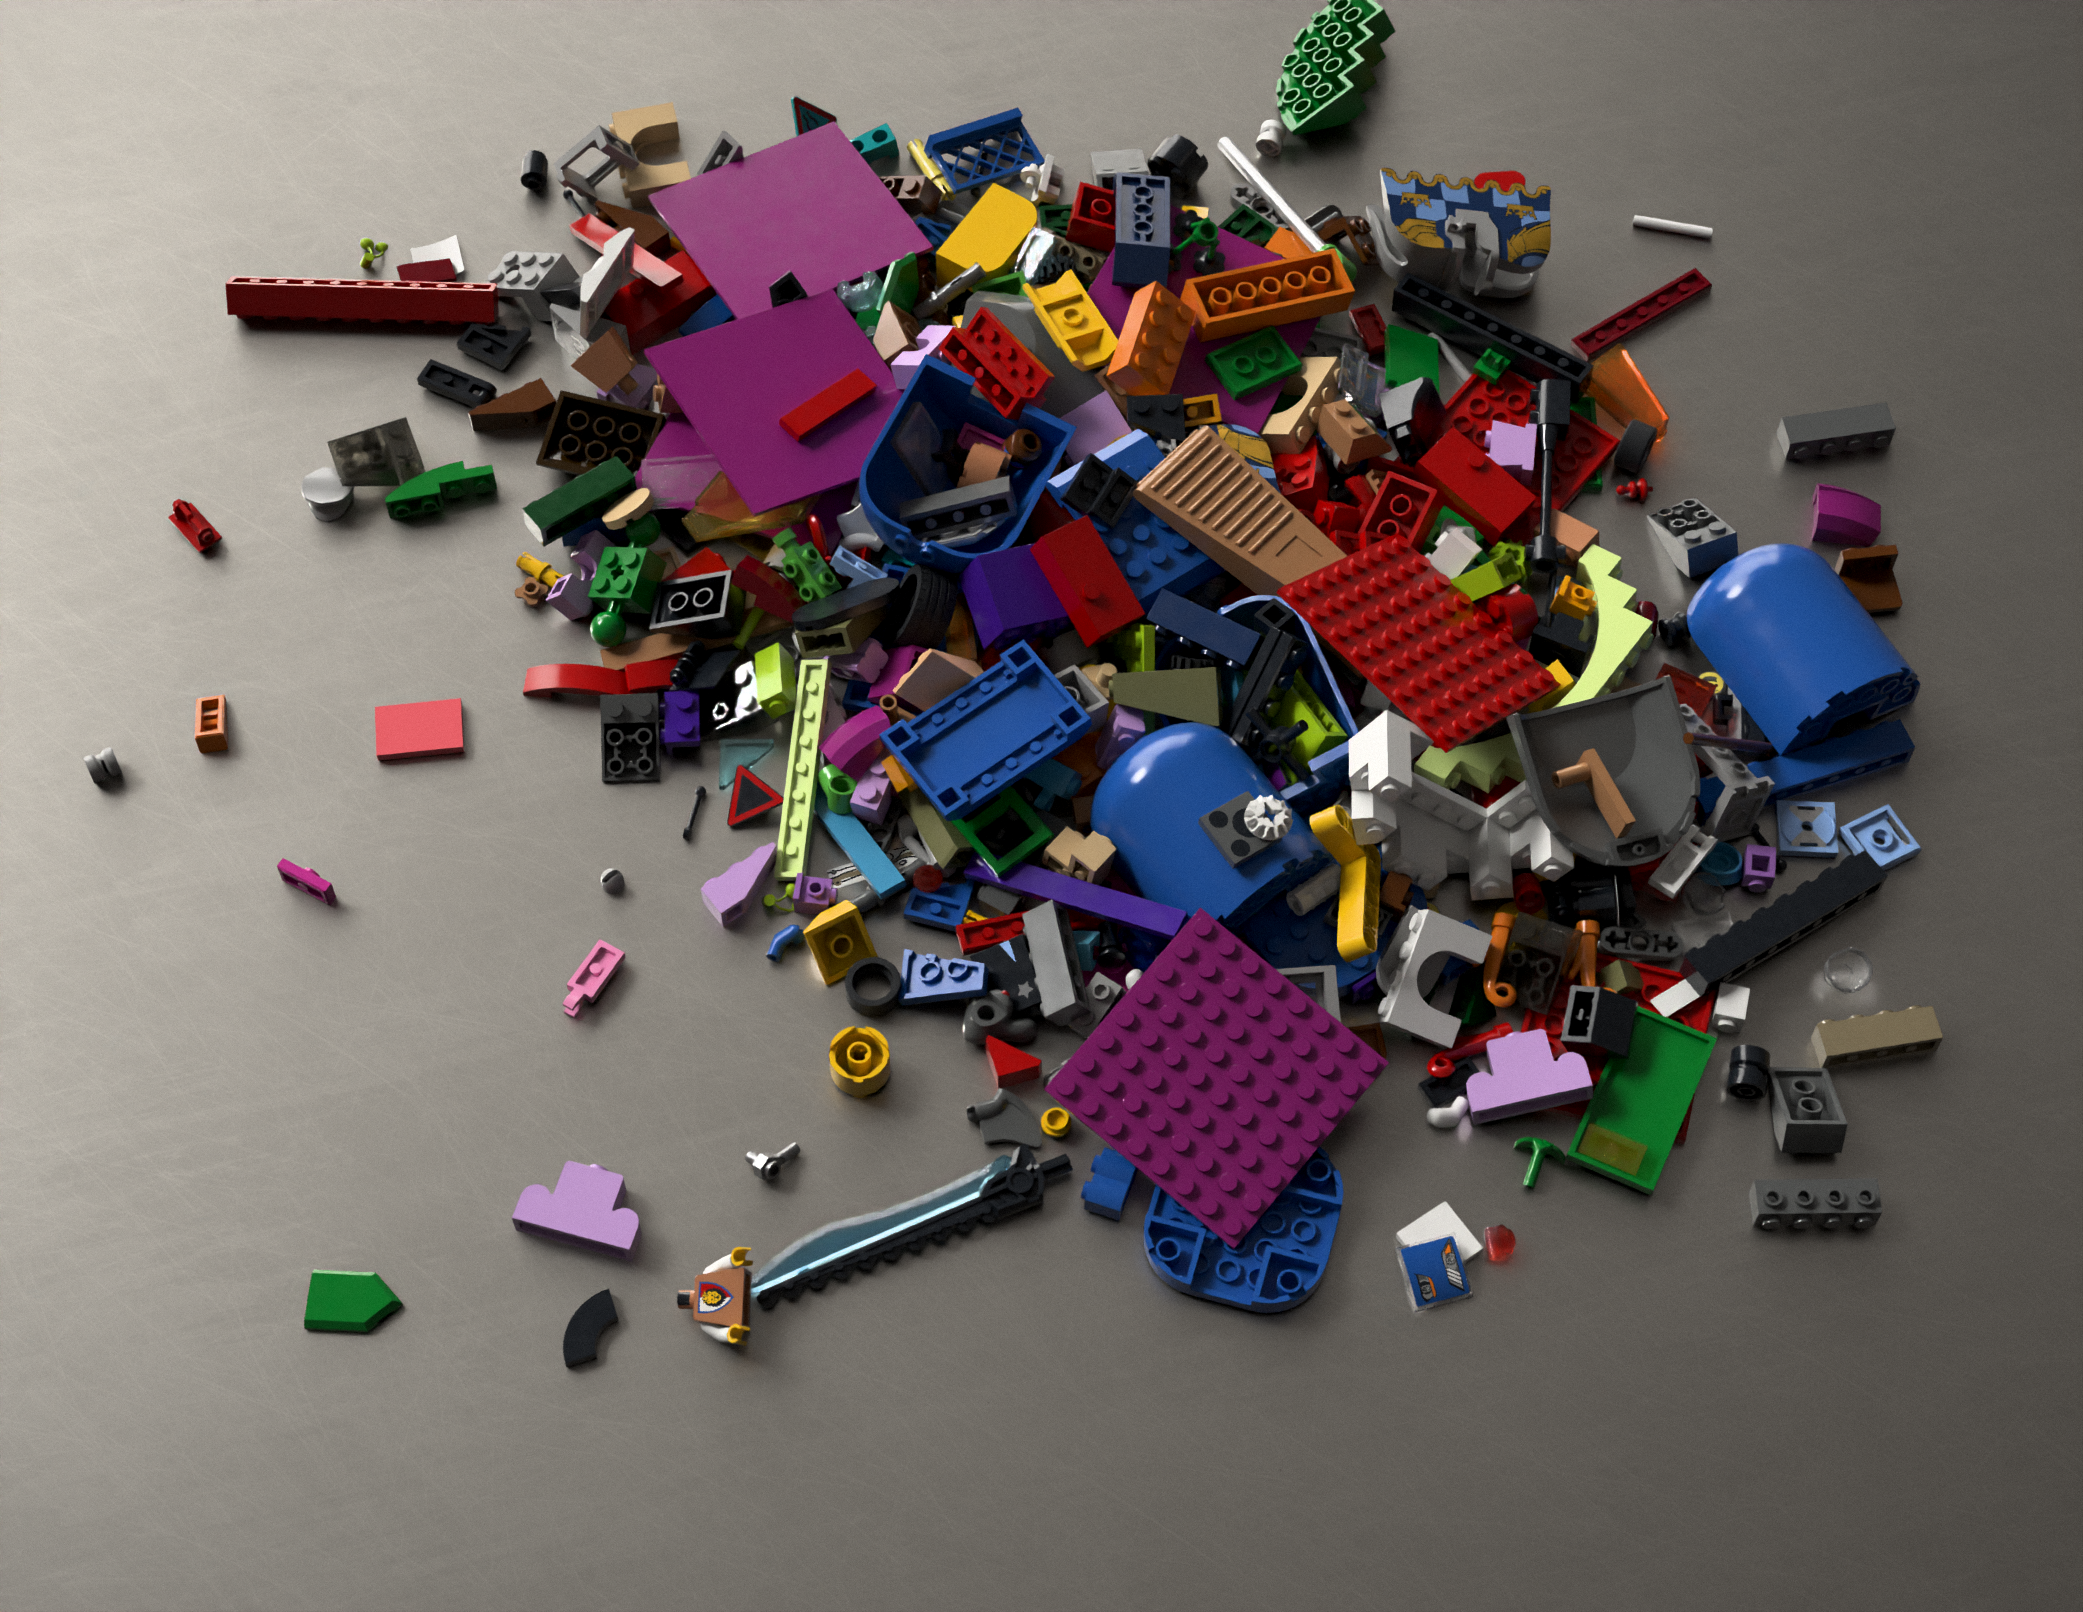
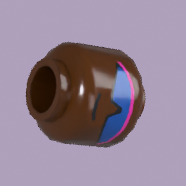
M1025 428L1015 431L1004 440L1001 446V451L1012 455L1009 466L1018 470L1026 469L1037 461L1043 449L1037 434Z

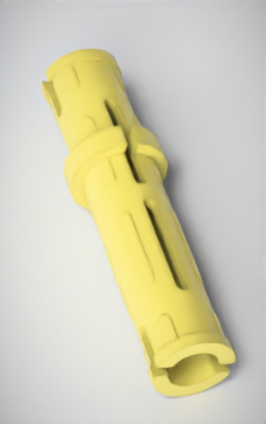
M914 139L917 148L912 141L909 142L907 145L908 152L911 153L923 173L942 191L941 201L948 200L946 195L953 201L956 194L953 193L932 158L928 159L922 141Z

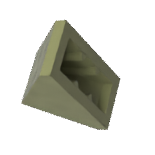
M1619 959L1601 969V973H1596L1598 986L1604 981L1605 986L1603 988H1611L1617 994H1626L1631 991L1638 993L1641 992L1644 986L1639 970L1632 963Z

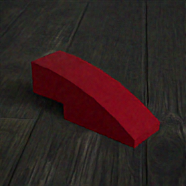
M747 555L737 565L731 584L756 595L754 606L793 623L792 614L797 609L808 604L787 580L764 563Z

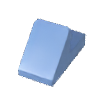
M841 546L838 547L829 564L840 575L852 578L847 589L867 581L887 578L888 576L887 573Z

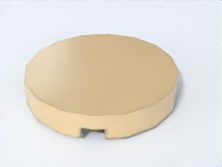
M648 488L634 490L609 506L604 512L602 520L608 529L617 530L624 528L628 525L626 523L627 520L631 518L634 521L638 520L651 509L654 497Z

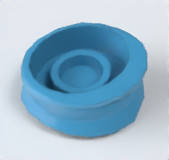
M1718 842L1694 873L1704 883L1731 885L1739 882L1742 878L1743 858L1741 853L1732 845Z

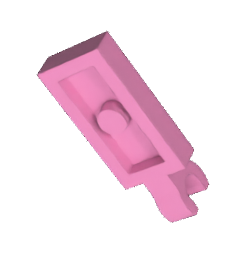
M599 939L567 983V989L571 993L562 1004L566 1007L564 1010L565 1014L575 1018L580 1012L585 999L591 1003L595 1001L624 961L625 952Z

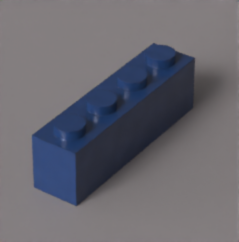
M1163 588L1146 618L1155 626V632L1161 636L1168 637L1171 634L1177 637L1176 641L1189 649H1192L1193 645L1201 648V653L1204 656L1215 661L1220 657L1227 661L1225 665L1237 672H1241L1242 669L1250 671L1265 640L1261 634Z

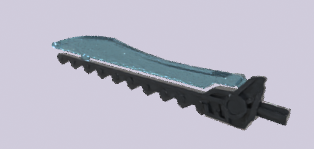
M1024 1143L1014 1150L1012 1157L1002 1155L996 1158L994 1162L921 1197L884 1210L831 1222L790 1245L754 1274L751 1280V1295L761 1291L760 1295L756 1296L757 1302L762 1307H772L779 1295L785 1294L787 1298H796L805 1285L809 1284L812 1288H822L831 1275L836 1276L837 1279H846L853 1267L857 1265L861 1269H871L878 1257L884 1256L886 1260H895L904 1247H909L911 1250H920L930 1237L934 1238L935 1241H945L952 1229L957 1228L960 1231H970L977 1219L981 1218L984 1222H994L995 1219L999 1220L1044 1202L1043 1190L1046 1188L1045 1181L1073 1171L1070 1159L1064 1154L1038 1164L1033 1153L1029 1150L1028 1144Z

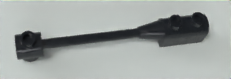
M1542 380L1536 385V389L1531 388L1529 405H1535V410H1530L1528 424H1537L1536 435L1542 455L1540 535L1531 540V545H1525L1524 561H1529L1530 568L1539 574L1553 573L1558 567L1563 568L1565 563L1566 545H1559V541L1551 536L1553 455L1555 454L1557 440H1566L1570 425L1571 381Z

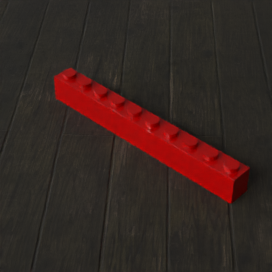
M231 276L225 283L228 315H236L240 319L251 318L254 315L263 316L264 319L269 320L277 319L279 316H289L291 320L316 317L318 321L342 318L343 321L353 322L363 318L369 319L370 322L396 319L398 323L422 320L425 324L449 321L450 324L459 325L464 324L465 321H472L476 324L490 325L492 322H495L499 315L497 283Z

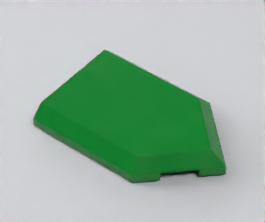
M909 252L905 254L904 258L896 259L890 264L876 307V311L880 315L884 304L888 301L911 315L919 290L917 259L914 252Z
M314 1269L311 1275L304 1328L305 1330L368 1333L378 1325L377 1322L390 1312L396 1311L403 1303L376 1272Z

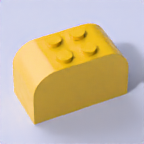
M993 183L936 252L937 287H944L973 266L975 262L981 265L987 275L975 284L1012 274L1020 263L1026 268L1032 257L1029 252L1034 244L1031 241L1037 237V211L1034 205L1026 198Z

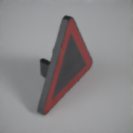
M740 764L736 767L727 824L730 827H734L783 805L784 797Z

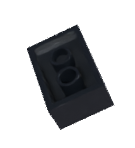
M733 570L658 582L649 630L654 633L708 639L738 636L741 631L747 591L731 584L734 576Z

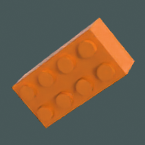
M1157 281L1135 292L1106 377L1131 396L1169 394L1196 312Z

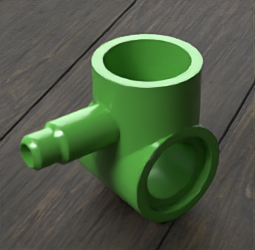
M833 764L825 766L818 773L817 780L827 796L828 808L837 814L850 813L852 811L850 800L858 782Z

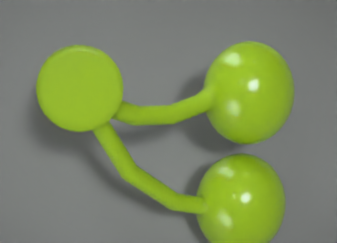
M363 238L360 241V246L364 250H369L370 253L364 254L360 266L364 269H369L374 258L381 257L384 251L388 249V245L384 242L377 243L375 249L381 253L373 256L371 249L374 248V242L370 238Z
M788 884L785 888V895L780 899H775L772 894L763 896L762 904L766 907L774 905L779 910L787 912L794 911L793 903L792 909L780 907L775 902H780L786 897L793 899L795 884Z

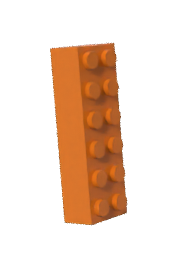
M1335 248L1187 279L1180 300L1196 312L1192 326L1201 343L1265 329L1272 325L1278 326L1347 311L1355 290Z

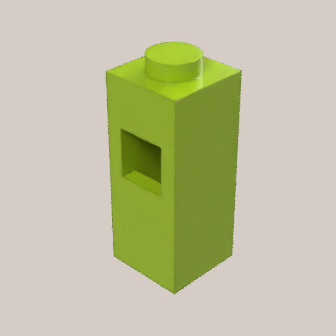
M778 642L755 653L757 703L772 719L794 710L797 697L794 658Z

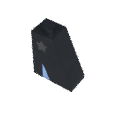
M1018 935L970 956L971 961L985 963L989 969L988 980L997 990H1005L1010 994L1013 1008L1017 1012L1027 1014L1029 1017L1042 1014L1040 1009L1042 1000L1034 982L1036 974L1034 966L1029 959L1030 947L1025 935Z

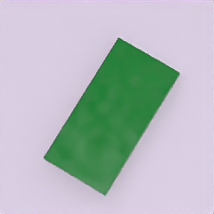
M1638 1006L1629 1059L1608 1058L1593 1093V1098L1588 1104L1565 1159L1652 1195L1717 1038Z

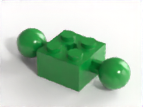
M647 512L638 520L634 521L631 518L626 521L628 525L625 527V533L630 541L629 547H605L588 594L589 599L605 610V612L595 616L590 626L591 636L600 646L614 647L623 641L627 629L626 623L621 617L622 613L650 614L657 583L661 582L667 563L650 549L645 548L655 543L661 533V525L658 518L650 512Z

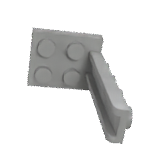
M1686 703L1680 705L1688 732L1717 736ZM1692 745L1694 753L1726 785L1721 796L1716 800V806L1711 816L1706 820L1702 833L1706 836L1712 835L1718 839V842L1749 835L1775 783L1769 776L1757 778L1730 749Z

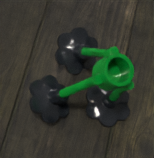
M1188 210L1185 214L1180 213L1176 215V225L1173 228V233L1175 236L1181 237L1183 243L1178 247H1174L1170 243L1168 274L1181 269V251L1192 243L1206 247L1204 251H1197L1194 254L1195 262L1193 269L1195 272L1202 273L1203 276L1224 272L1225 256L1223 253L1216 251V247L1220 243L1217 239L1219 232L1216 224L1211 222L1208 217L1204 219L1198 217L1197 212L1194 210Z

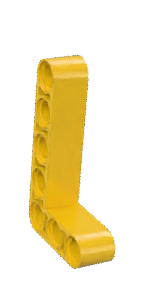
M1337 804L1311 815L1310 826L1314 835L1341 865L1337 947L1341 957L1346 962H1351L1377 950L1381 857L1375 844L1356 845L1352 818L1342 806Z

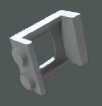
M599 125L558 159L554 166L558 173L556 177L562 186L570 187L579 196H585L595 202L598 200L594 187L621 164L634 170L640 163L631 144ZM591 147H595L608 155L585 175H581L568 167Z

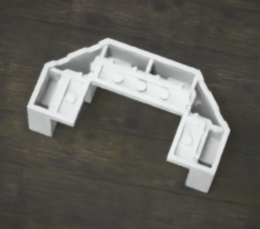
M1388 710L1349 740V780L1352 792V823L1356 845L1376 844L1382 841L1383 870L1388 872L1391 870L1398 874L1404 873L1413 879V884L1427 891L1447 877V873L1469 872L1471 899L1484 900L1514 897L1512 869L1531 868L1533 872L1555 882L1574 868L1573 852L1559 842L1543 822L1534 803L1527 780L1521 782L1486 809L1412 772L1411 760L1433 744L1434 741L1416 724Z

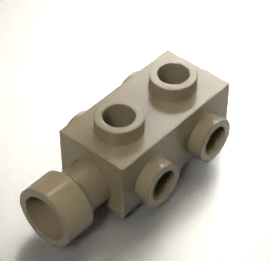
M1046 227L1039 234L1044 240L1040 247L1041 249L1046 251L1052 250L1054 258H1057L1058 254H1061L1063 258L1069 256L1070 260H1074L1077 270L1081 272L1080 276L1090 281L1096 279L1109 257L1105 253L1098 252L1085 245L1067 241L1065 238L1056 235L1055 231Z

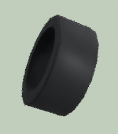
M868 957L855 962L848 970L845 978L846 998L851 1008L859 1014L869 1017L882 1016L891 1012L899 1003L898 999L901 990L900 973L895 965L879 957ZM868 974H879L889 979L891 989L886 996L880 999L868 1000L858 995L856 984L860 978Z

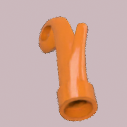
M1507 913L1495 914L1491 932L1492 939L1484 961L1486 960L1483 976L1484 992L1487 999L1498 1007H1508L1516 1000V990L1511 984L1505 982L1496 983L1511 936L1515 934L1518 919L1515 916ZM1472 964V966H1473L1474 968H1475V967H1478V966L1480 965V964ZM1503 990L1507 992L1508 996L1501 997L1497 994V991Z
M1583 920L1576 923L1577 951L1573 966L1568 974V979L1573 980L1580 971L1582 986L1596 987L1597 944L1600 937V923L1597 921ZM1604 988L1606 990L1617 993L1615 990L1611 988Z

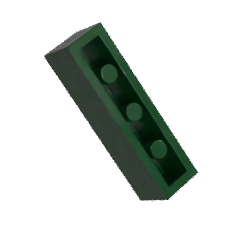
M615 456L522 508L525 525L545 547L600 516L615 501L637 490L635 476Z

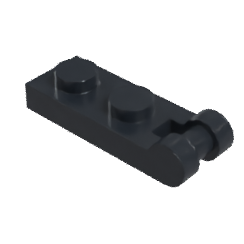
M432 359L429 360L417 377L418 385L470 405L473 409L479 405L486 404L488 399L493 398L497 392V388L490 382ZM474 390L480 392L478 395L473 394Z

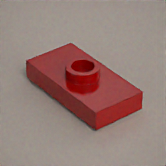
M1375 303L1350 310L1349 317L1359 337L1363 338L1362 343L1368 355L1373 356L1385 352L1384 331L1387 327Z

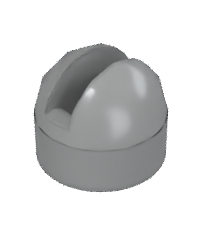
M610 868L602 873L600 882L604 892L617 894L623 890L625 882L620 871Z

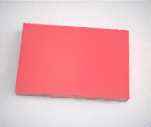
M461 698L375 707L376 756L378 761L464 752Z

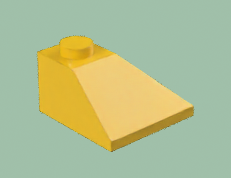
M848 900L821 912L803 931L826 985L846 976L848 970L855 962L868 957H878L858 908Z

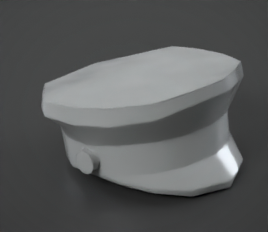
M320 468L304 477L301 485L302 495L309 503L314 516L317 519L329 522L338 519L347 510L351 500L354 498L352 493L355 482L342 468Z

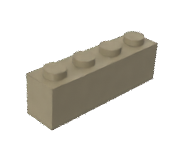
M1914 1005L1902 1011L1884 1010L1876 1015L1865 1017L1862 1014H1858L1840 1021L1827 1019L1816 1025L1811 1039L1820 1068H1833L1937 1051L1943 1035L1933 1006L1922 1007Z

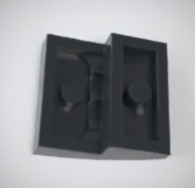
M1090 453L1082 462L1060 500L1083 516L1088 515L1090 520L1106 528L1113 529L1133 498V491L1137 488L1136 485L1139 482L1119 467L1113 470L1094 454Z

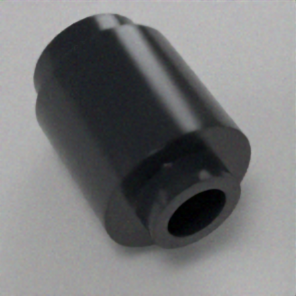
M529 151L522 159L521 183L531 190L545 187L547 184L548 160L541 151Z

